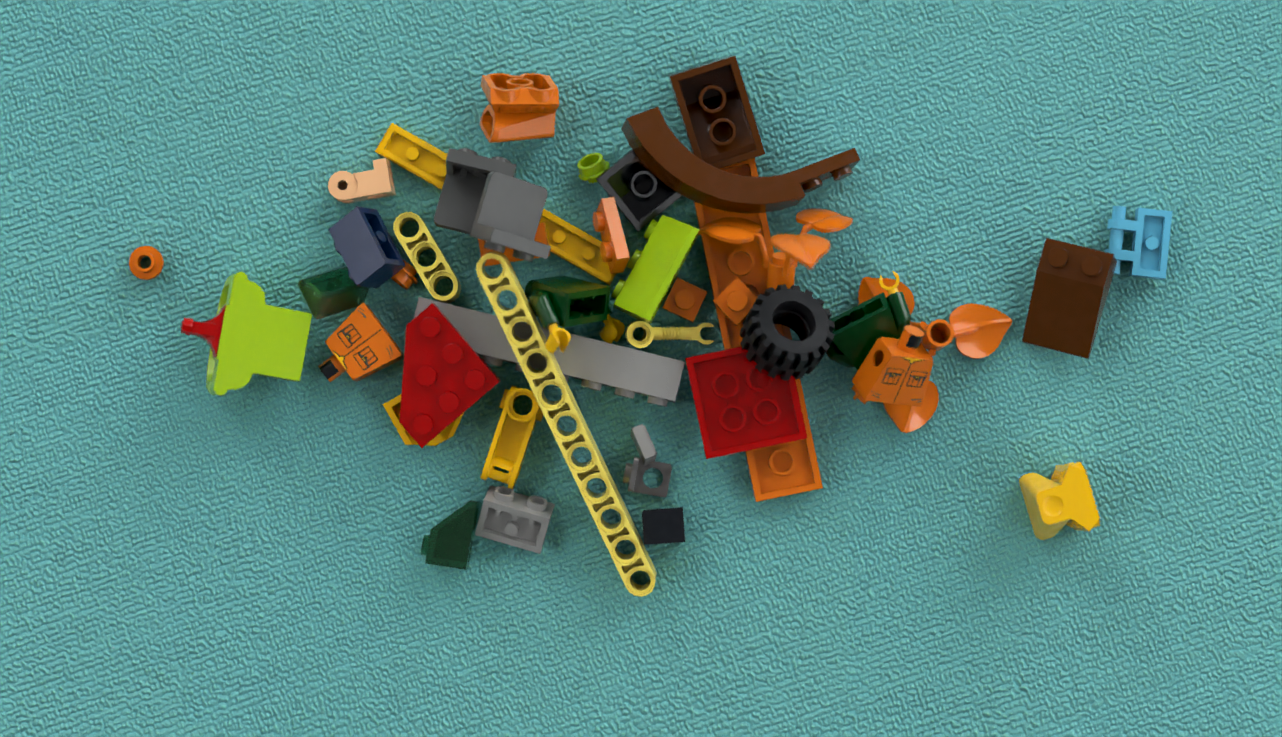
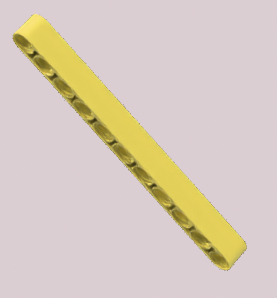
M489 252L482 256L476 265L477 276L626 589L634 596H646L655 587L656 570L554 354L548 352L545 348L547 339L509 259L501 252ZM488 259H496L501 263L502 273L500 276L491 277L486 273L484 267ZM510 290L514 292L517 297V304L514 308H506L500 303L499 297L502 291ZM517 322H526L531 326L532 336L529 339L517 337L514 331ZM534 353L542 354L547 360V367L544 370L533 369L529 363L530 355ZM551 384L558 386L562 392V398L558 401L548 400L544 395V387ZM562 416L574 418L577 428L572 432L563 431L558 424L559 418ZM578 447H585L591 452L592 458L585 463L578 462L573 456V450ZM593 478H599L605 482L606 490L602 493H594L588 488V481ZM608 509H614L620 514L621 520L615 524H609L603 519L602 513ZM622 540H629L635 545L636 549L631 554H622L617 549V544ZM636 571H644L649 575L650 580L646 584L639 585L632 580L631 576Z

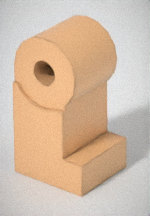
M386 158L372 160L374 170L353 174L347 171L335 172L328 181L330 194L342 203H354L396 195L390 161Z

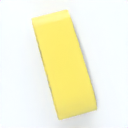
M413 212L401 213L393 223V230L424 285L437 301L447 304L454 302L461 293V285L434 237L417 214ZM408 221H416L419 225V230L413 237H405L402 234V227ZM427 249L435 251V262L428 267L421 266L419 263L420 254ZM444 278L452 280V292L446 296L438 295L436 292L437 283Z

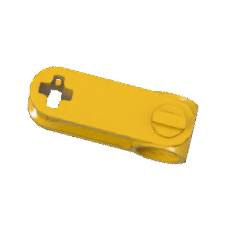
M512 385L510 390L505 389L499 406L503 410L482 470L481 479L486 481L490 478L508 484V488L513 490L536 422L542 421L543 413L532 390ZM522 395L528 396L533 404L531 411L526 415H520L514 408L515 400ZM495 467L507 470L509 473L497 470Z

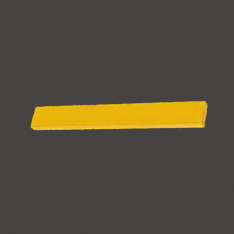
M391 123L375 152L442 190L447 174L446 158L448 154L396 124ZM543 209L539 223L545 222L548 244L551 246L550 252L610 286L616 274H610L608 262H603L600 252L602 241Z

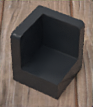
M683 507L642 511L644 545L685 542Z

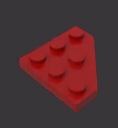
M435 303L430 304L406 325L399 423L418 445L423 448L501 381Z

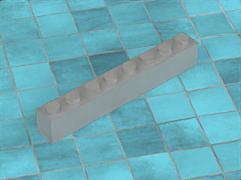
M422 297L418 298L414 318L430 304L435 303L473 349L483 356L482 359L485 363L502 367L503 361L516 364V371L523 372L496 315ZM517 322L515 324L514 331L517 337L529 339L532 336V328L528 323ZM541 327L546 339H548L550 335L549 330H544ZM570 334L571 339L564 352H561L560 348L557 347L553 353L567 383L569 377L582 380V387L601 391L602 385L615 388V395L634 399L635 393L648 396L647 403L667 407L668 401L675 403L685 361ZM534 353L530 355L529 363L533 369L544 370L547 367V360L542 354Z

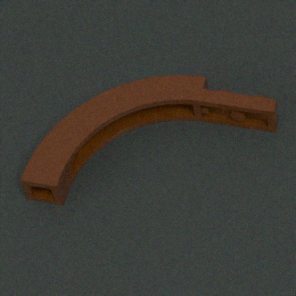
M658 107L628 117L621 128L638 158L664 184L694 202L728 212L766 213L798 205L806 196L805 193L822 186L823 180L833 177L834 181H838L853 173L852 168L860 161L856 149L852 148L782 175L770 177L742 176L718 169L690 152L670 130Z

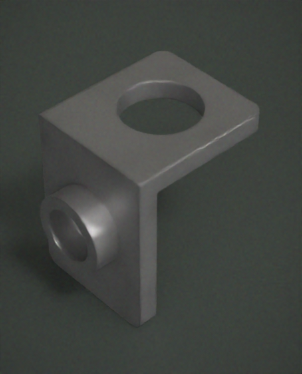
M634 457L633 464L626 463L623 483L629 484L628 491L666 497L672 465L654 461L644 466L640 458ZM650 468L660 470L663 475V482L657 488H649L643 482V475Z

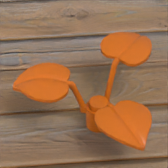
M809 208L799 211L796 214V221L804 225L801 233L798 235H774L771 238L770 244L781 252L773 253L771 259L768 256L763 235L759 233L761 232V225L748 219L739 217L720 218L700 228L698 235L707 234L715 239L737 244L753 240L757 241L763 259L762 267L768 269L767 288L773 287L776 290L778 285L785 284L790 289L795 283V271L798 262L811 270L817 261L830 250V242L827 239L807 233L812 229L822 233L837 232L850 226L853 223V218L820 208Z
M864 277L861 280L858 291V305L883 292L886 298L889 296L888 291L881 288L879 278ZM882 278L884 285L887 287H892L896 283L894 279ZM899 282L898 291L903 293L911 315L915 304L913 294L905 284ZM970 303L957 307L950 314L949 322L938 319L929 325L925 322H910V325L924 332L921 343L928 350L931 357L935 355L936 351L950 344L953 338H956L955 345L961 354L971 359H981L989 356L998 348L1005 333L1012 324V319L992 307ZM931 381L928 382L921 407L883 403L885 411L900 432L910 433L915 431L933 416L939 401L937 386Z

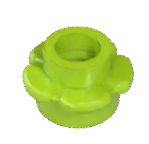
M600 153L588 154L577 163L580 173L578 177L582 181L597 183L596 178L610 167V164L604 160Z

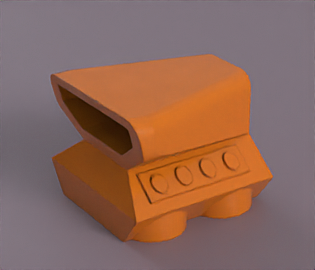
M491 73L482 75L480 86L489 104L483 110L480 128L489 143L554 137L555 114L559 106L558 87L549 75L538 73H525L521 75Z

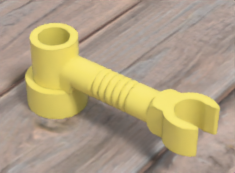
M637 320L628 325L625 335L629 344L636 348L647 347L653 340L665 339L697 340L701 344L708 345L713 343L714 340H703L700 336V331L704 327H714V325L702 322L697 326L665 328L652 327L645 321ZM641 327L644 335L641 339L635 340L633 331Z

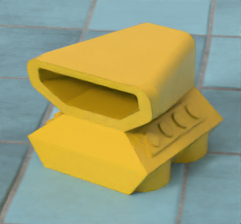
M1081 462L1056 465L1051 480L1037 473H1027L1019 478L1020 488L1034 535L1037 539L1046 540L1052 538L1065 525L1075 530L1088 532L1092 528L1100 526L1098 509L1086 470Z

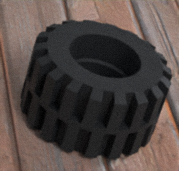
M785 284L778 285L776 290L771 287L764 294L758 296L743 321V326L740 330V337L743 338L740 343L742 350H748L746 358L749 362L755 361L757 363L755 366L760 372L763 369L768 371L767 376L775 378L776 375H781V380H789L792 375L795 379H799L805 373L809 374L814 370L830 347L834 338L832 332L835 329L834 321L829 320L832 314L829 309L822 307L824 302L820 297L815 299L812 297L813 292L808 289L805 292L800 291V286L792 285L788 289ZM774 324H781L791 328L798 335L800 341L785 338L777 331Z

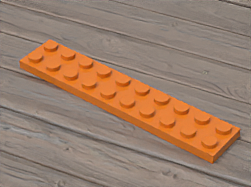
M755 158L720 168L723 171L737 175L758 177ZM694 202L699 230L711 221L726 217L744 218L760 224L762 228L759 233L763 235L769 258H772L774 249L770 244L771 235L766 213L728 212ZM701 234L714 299L737 277L757 298L760 294H764L768 289V269L762 267L763 259L757 241L753 240L737 244L721 241L707 234ZM715 305L724 350L741 347L740 343L743 338L740 337V330L745 318L735 326ZM774 324L782 336L792 340L789 327ZM800 378L795 379L807 439L745 451L755 502L823 488Z

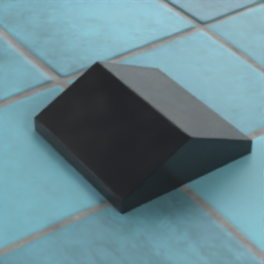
M633 149L596 178L609 197L615 198L617 208L638 232L682 196L658 179L643 164Z

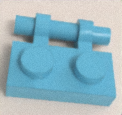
M1113 206L1112 219H1108L1107 230L1110 231L1109 249H1105V252L1114 254L1117 261L1113 275H1120L1121 262H1129V276L1166 279L1172 211L1137 208L1135 210V220H1125L1126 207ZM1124 232H1133L1131 251L1122 250Z

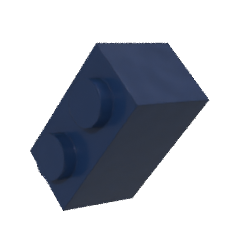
M357 206L328 229L334 240V247L342 256L348 268V275L356 286L377 289L406 266L376 209Z

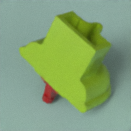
M237 272L230 275L225 281L216 316L204 322L193 321V318H183L180 329L181 333L197 336L209 344L206 388L211 395H224L227 390L243 388L249 383L253 374L293 382L300 381L312 313L267 305L262 288L255 282L249 281L244 272Z

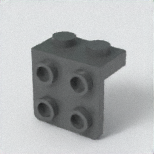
M449 148L446 158L447 174L434 215L435 225L470 235L488 174L491 171H497L516 178V164H512L503 157L494 156L488 158L480 156L475 151L467 148H460L458 150Z
M491 171L487 176L470 236L486 241L484 248L501 253H504L505 248L514 250L513 257L532 262L534 256L547 259L551 246L534 241L547 199V189L497 171Z

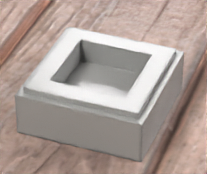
M641 424L631 428V438L643 465L654 462L657 452L645 425Z

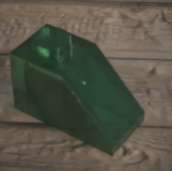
M469 501L434 526L430 531V535L424 534L421 555H426L425 563L464 570L469 569L480 501Z

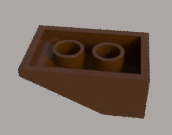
M735 55L668 75L675 101L695 156L720 169L765 154Z
M1046 238L1036 272L1022 342L1089 359L1117 264L1114 254Z

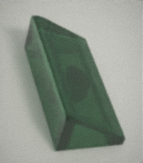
M347 266L300 280L298 283L306 303L316 319L358 307L365 301L369 290L368 287L356 286L348 275Z

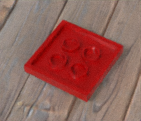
M742 347L685 358L706 459L807 439L797 385L793 375L789 380H781V375H776L775 378L767 376L768 371L763 369L760 372L755 368L757 365L755 361H748L746 358L748 350H742Z

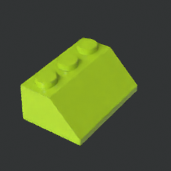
M663 214L658 222L652 219L643 236L648 239V242L643 251L636 249L627 266L632 269L626 281L620 279L611 297L616 299L613 304L614 307L637 320L651 324L698 238L699 229Z

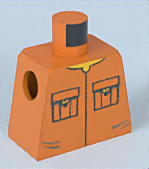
M363 302L327 338L325 343L334 355L318 367L329 382H332L345 371L353 381L357 382L402 360L404 353L370 307Z
M906 325L900 339L880 337L876 340L852 380L865 401L922 406L933 367V358L921 343L924 332L921 329L912 325Z

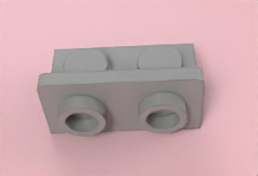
M490 486L483 501L475 535L540 554L555 504L547 502L546 499L540 496H526L516 493L505 486Z

